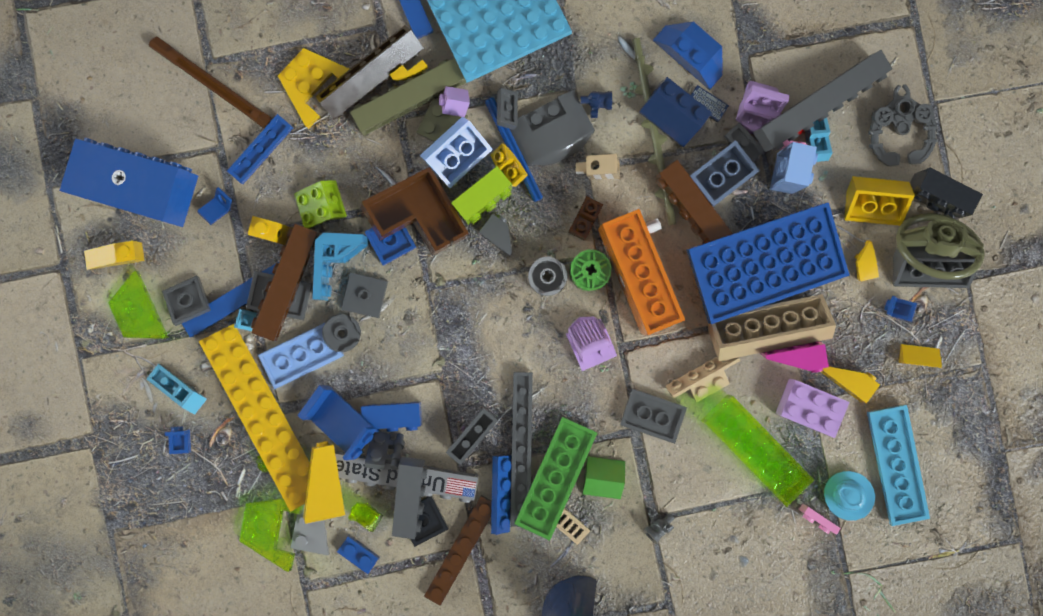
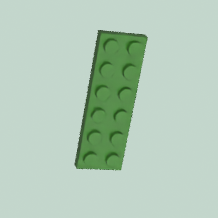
M562 417L514 523L515 525L549 541L551 540L597 432Z

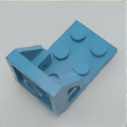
M322 233L315 240L312 299L328 301V297H331L332 293L329 278L332 277L333 270L330 263L348 262L369 246L367 236L363 234Z

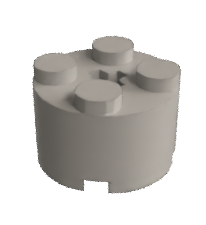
M542 257L536 260L530 267L528 281L531 288L537 294L552 296L564 288L567 281V271L559 260L553 257ZM545 272H548V274L553 275V277L550 278V282H547L546 279L542 278V276L545 275Z

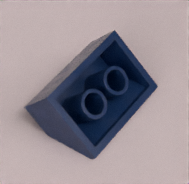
M668 77L659 83L639 111L641 115L682 147L693 138L712 114L710 110Z

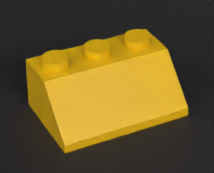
M852 176L846 192L844 220L901 226L915 196L910 182Z

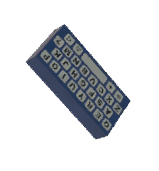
M698 85L691 94L693 98L712 112L709 118L717 123L729 107L728 104Z

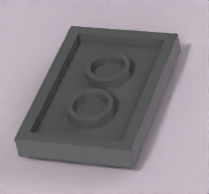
M254 271L246 305L247 309L260 311L258 310L259 303L262 299L265 300L267 292H265L266 286L269 281L273 280L274 275ZM300 281L287 317L305 320L313 283Z
M631 389L620 425L675 444L687 407Z

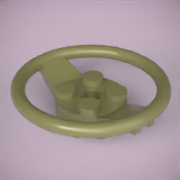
M926 213L912 216L901 224L896 234V244L902 257L912 267L931 277L946 280L965 278L974 274L984 261V243L981 242L977 234L961 221L941 214ZM932 221L927 226L907 230L915 223ZM926 246L925 251L929 254L949 256L951 258H955L959 252H963L974 257L975 261L970 267L961 271H940L919 262L911 255L907 247Z

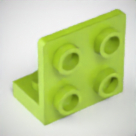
M336 180L319 181L294 193L305 228L309 229L328 220L347 217Z

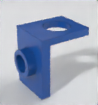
M218 187L216 188L215 198L198 209L197 213L212 225L230 211L232 199Z

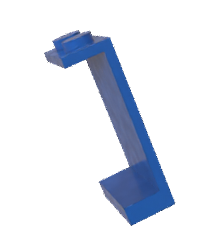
M319 385L297 415L302 420H311L345 452V455L342 457L344 460L357 459L362 454L363 447L373 439V434L377 430L329 385Z

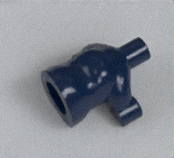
M592 91L588 96L580 97L581 104H589L591 107V118H598L599 108L612 110V91Z

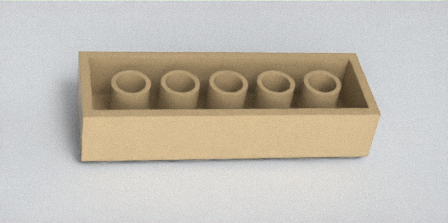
M823 294L762 306L717 323L708 324V332L718 361L832 339L836 328V323Z

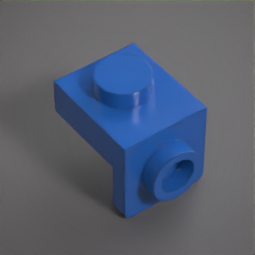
M892 295L891 300H887L884 310L887 311L889 317L912 323L917 303L899 299Z
M183 426L171 427L170 431L165 432V436L169 437V454L191 452L190 429L183 430Z

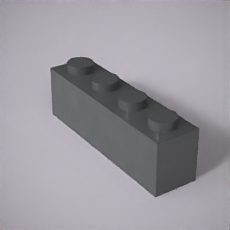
M402 457L400 460L392 527L393 537L415 539L417 532H421L422 521L419 520V515L423 514L424 509L421 497L425 496L426 491L423 479L427 478L428 467H425V459Z

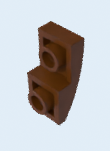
M586 196L568 233L585 241L604 204Z

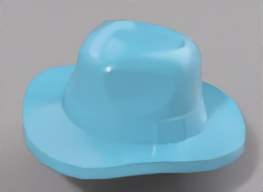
M843 471L828 479L824 488V498L828 508L835 516L843 520L856 521L864 518L871 512L875 503V493L871 483L866 477L856 472Z

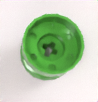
M588 249L580 252L573 259L569 275L572 283L577 288L583 291H594L600 289L608 282L612 267L605 254L598 250ZM592 265L596 272L588 275L586 268Z

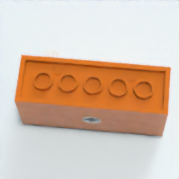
M637 209L603 223L598 228V231L641 335H651L685 321V318L650 233L662 229L661 223L658 218L645 223L640 209Z

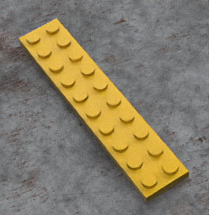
M232 324L200 340L199 343L291 512L305 504L310 462L238 329L234 327L235 324Z

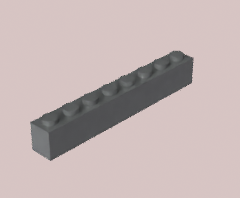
M879 50L753 133L765 152L772 149L775 152L784 146L783 142L787 139L790 142L799 136L798 132L802 129L805 132L812 128L814 121L818 120L820 122L827 118L829 111L833 110L835 112L842 108L844 101L850 102L857 98L859 91L863 93L872 88L874 81L878 83L887 78L886 73L893 68L883 51Z

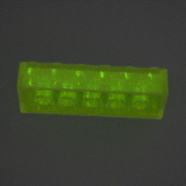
M727 394L701 420L784 506L788 507L814 481L805 469L734 396Z

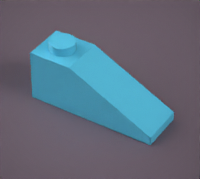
M160 364L147 377L150 383L180 407L194 415L207 400Z

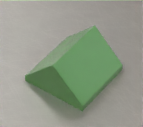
M587 456L582 494L621 499L625 485V461Z

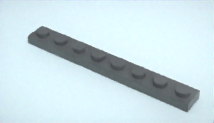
M514 372L511 527H519L514 523L531 488L533 372Z

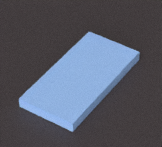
M325 323L258 355L274 389L344 356L343 352H335L324 343L322 329Z

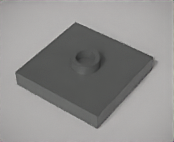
M350 272L341 310L380 318L388 281Z
M197 275L162 291L172 323L175 326L211 311L200 277Z

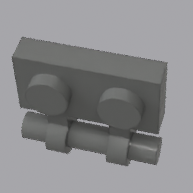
M374 433L373 439L369 442L365 467L384 470L387 463L391 464L390 468L392 470H397L402 458L401 450L404 449L405 445L404 435L399 433L395 440H390L391 433ZM388 449H394L393 454H388Z

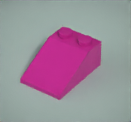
M820 341L759 353L768 360L808 370L812 373L821 372L823 368L829 367L825 344Z

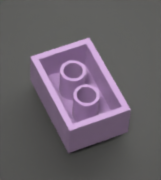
M789 379L775 414L835 438L850 402L797 380Z

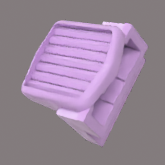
M749 81L745 88L743 100L739 105L736 121L749 134H753L754 131L780 115L789 102V95L780 93L775 87Z
M579 317L568 328L566 336L582 371L617 356L601 319L596 317Z

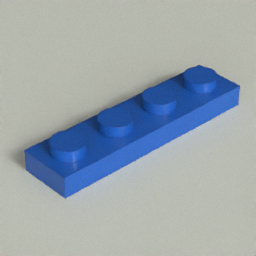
M277 114L227 172L244 185L293 127Z
M511 455L493 456L491 534L498 535L510 532Z

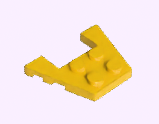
M303 48L282 70L278 78L304 125L309 129L320 116L306 104L307 101L332 75L338 79L349 68Z

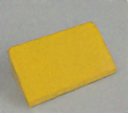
M901 344L899 363L941 368L940 349Z

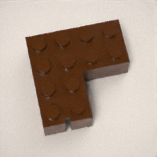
M431 167L414 174L361 203L360 208L379 241L414 223L430 253L434 256L447 249L449 245L452 246L465 239L469 234Z

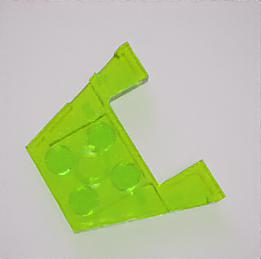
M284 499L246 503L239 541L286 572L292 571L295 553L277 549L283 511L290 512ZM304 505L291 511V513L301 514Z

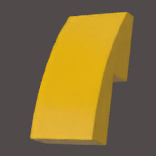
M502 143L490 154L495 166H498L504 172L513 187H516L528 176L519 160L505 144Z

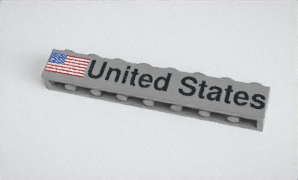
M335 450L339 478L345 479V482L357 483V481L364 482V485L372 487L378 484L383 485L384 489L394 490L397 487L398 469L392 470L390 468L391 464L386 463L384 470L366 468L365 455H360L355 460H344L342 457L345 455V452ZM425 466L428 467L427 478L423 479V485H426L425 496L437 494L443 499L455 497L459 498V501L466 503L475 500L478 474Z

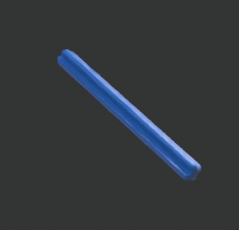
M495 98L487 99L485 104L505 145L513 152L528 175L523 181L534 202L541 200L543 196L510 129L497 125V102Z

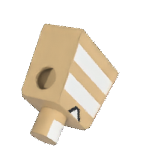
M617 154L586 156V162L576 163V174H587L589 179H620L619 157ZM600 165L597 170H593L594 166Z

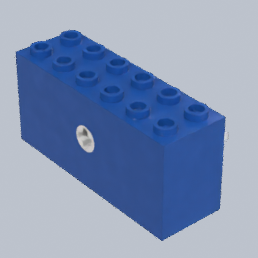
M86 137L84 141L75 138L59 191L183 227L198 175L191 173L192 169L175 162H166L163 159L149 157L139 152L134 153L121 147L116 148L113 145L103 142L99 143Z

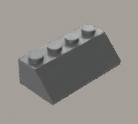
M926 246L907 247L911 255L919 262L940 271H961L970 267L975 261L974 257L963 252H959L955 258H951L949 256L929 254L925 251ZM898 247L893 256L894 287L970 288L977 273L976 271L974 274L961 279H939L926 275L912 267L902 257Z

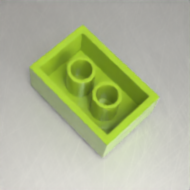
M496 166L455 199L452 205L468 225L470 223L474 225L482 218L481 215L485 211L489 213L497 206L496 202L500 199L504 201L512 194V183Z

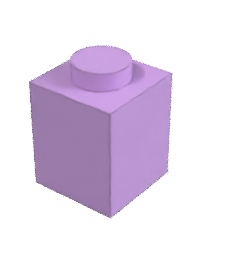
M446 86L444 93L440 94L439 97L442 114L465 117L470 104L468 90Z

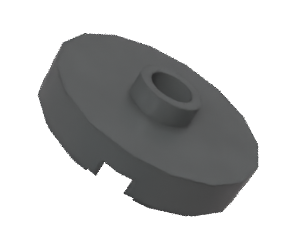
M338 314L329 318L322 329L324 343L335 352L344 353L352 350L358 344L361 336L359 323L353 317L344 314ZM338 331H343L345 333L344 337H340Z

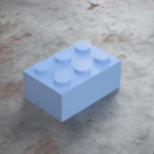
M461 117L427 148L420 157L431 167L441 181L451 188L493 149L472 123L466 118Z
M792 142L779 151L775 161L770 190L793 194L808 187L814 177L812 167L817 162V147Z

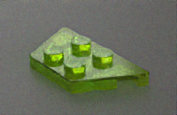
M134 271L108 302L123 337L169 338L139 271Z

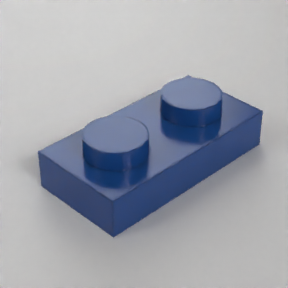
M350 535L337 551V553L366 574L371 571L380 558Z

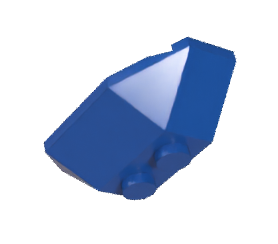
M694 21L666 25L653 39V42L707 89L710 90L722 77V46Z

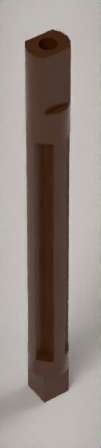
M156 36L150 40L149 47L247 115L262 128H265L273 119L187 59Z

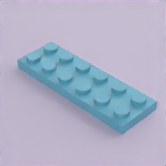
M907 405L867 412L889 524L896 526L930 519Z

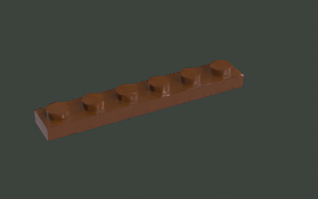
M483 495L480 496L424 594L425 598L439 606L443 603L491 518L492 501Z

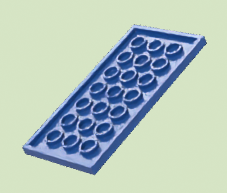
M829 202L686 249L708 324L717 323L850 276Z

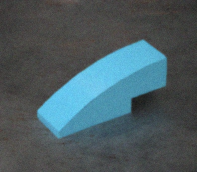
M825 118L820 122L818 120L814 121V126L805 131L806 144L817 147V162L829 161L833 153L829 140L830 128L828 120Z

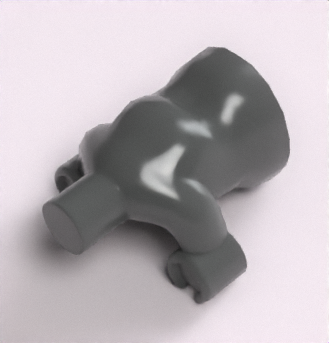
M653 509L648 513L653 523L645 527L643 531L653 543L657 544L666 533H670L674 529L670 523L675 518L670 513L664 519L659 518L658 513L654 512Z

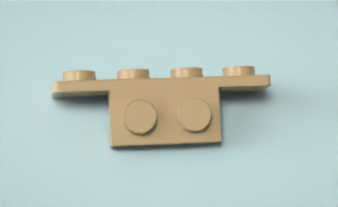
M716 357L700 367L689 371L682 377L673 380L665 387L673 398L690 390L693 399L697 403L730 384L724 370L738 363L740 359L738 357L718 361Z

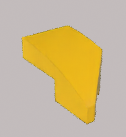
M421 60L408 71L402 65L391 73L390 76L393 80L405 81L411 77L416 78L422 75L421 73L428 69V66Z
M870 240L864 243V248L854 257L857 259L856 272L857 279L860 282L879 277L876 256L872 241Z

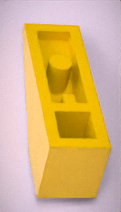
M137 241L114 243L84 251L87 270L145 261L142 242Z
M834 367L823 368V371H821L823 375L859 402L867 403L880 386L875 381L877 378L868 372L861 373Z

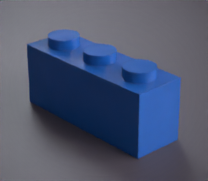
M421 402L361 406V415L377 429L374 433L379 432V429L386 428L387 432L399 431L398 428L406 427V431L418 430V427L422 425Z

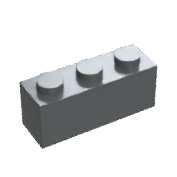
M484 406L448 448L446 453L461 465L498 422L499 418Z

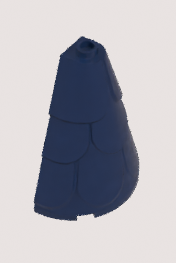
M576 575L559 581L550 589L545 597L542 616H593L596 579L589 576Z

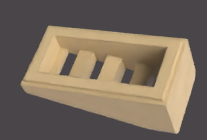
M565 507L562 515L565 514L567 516L560 523L558 522L556 527L578 545L590 530ZM569 518H570L572 521H571V522L567 525V527L565 528L563 525H564V524L569 520ZM576 523L577 527L570 533L568 530ZM580 528H582L583 531L576 538L574 535Z

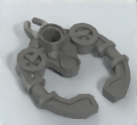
M906 84L902 86L905 90L904 96L898 94L901 86L897 85L893 92V100L885 107L875 109L871 116L872 122L870 131H868V134L871 135L869 148L872 149L878 160L886 166L899 165L901 159L900 154L896 152L886 153L883 143L879 144V134H883L882 127L890 123L893 124L898 135L908 134L913 120L916 123H923V130H927L928 140H924L922 149L913 150L907 155L909 164H921L924 162L938 142V139H936V129H938L934 118L933 108L929 104H919L913 100L910 89ZM901 103L905 106L904 112L900 111Z

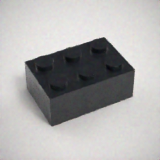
M931 167L914 173L910 181L915 195L914 202H922L927 205L928 209L939 211L944 214L943 216L951 219L973 215L983 195Z

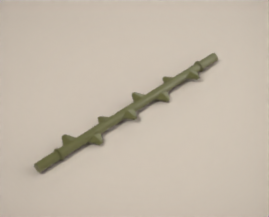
M634 38L632 41L636 56L635 61H637L641 84L635 89V93L643 95L646 102L651 96L647 76L654 68L651 65L645 64V56H643L640 38ZM646 119L641 123V126L650 129L655 152L648 161L649 163L656 164L658 172H661L665 168L661 145L668 138L665 135L659 134L658 128ZM660 188L655 193V196L664 199L669 226L675 225L676 219L673 204L669 201L666 191Z

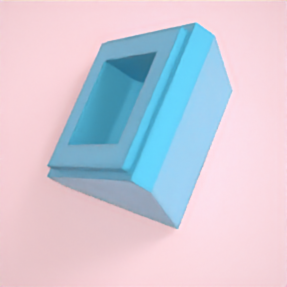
M240 308L234 327L252 331L251 324L257 313Z

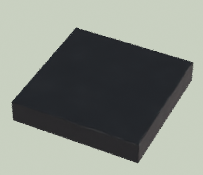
M433 495L421 499V503H424L423 514L419 515L422 527L421 532H417L415 539H411L414 547L449 530Z

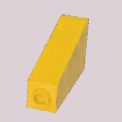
M328 441L318 442L316 447H312L303 514L305 524L345 515L334 445L332 443L329 444Z

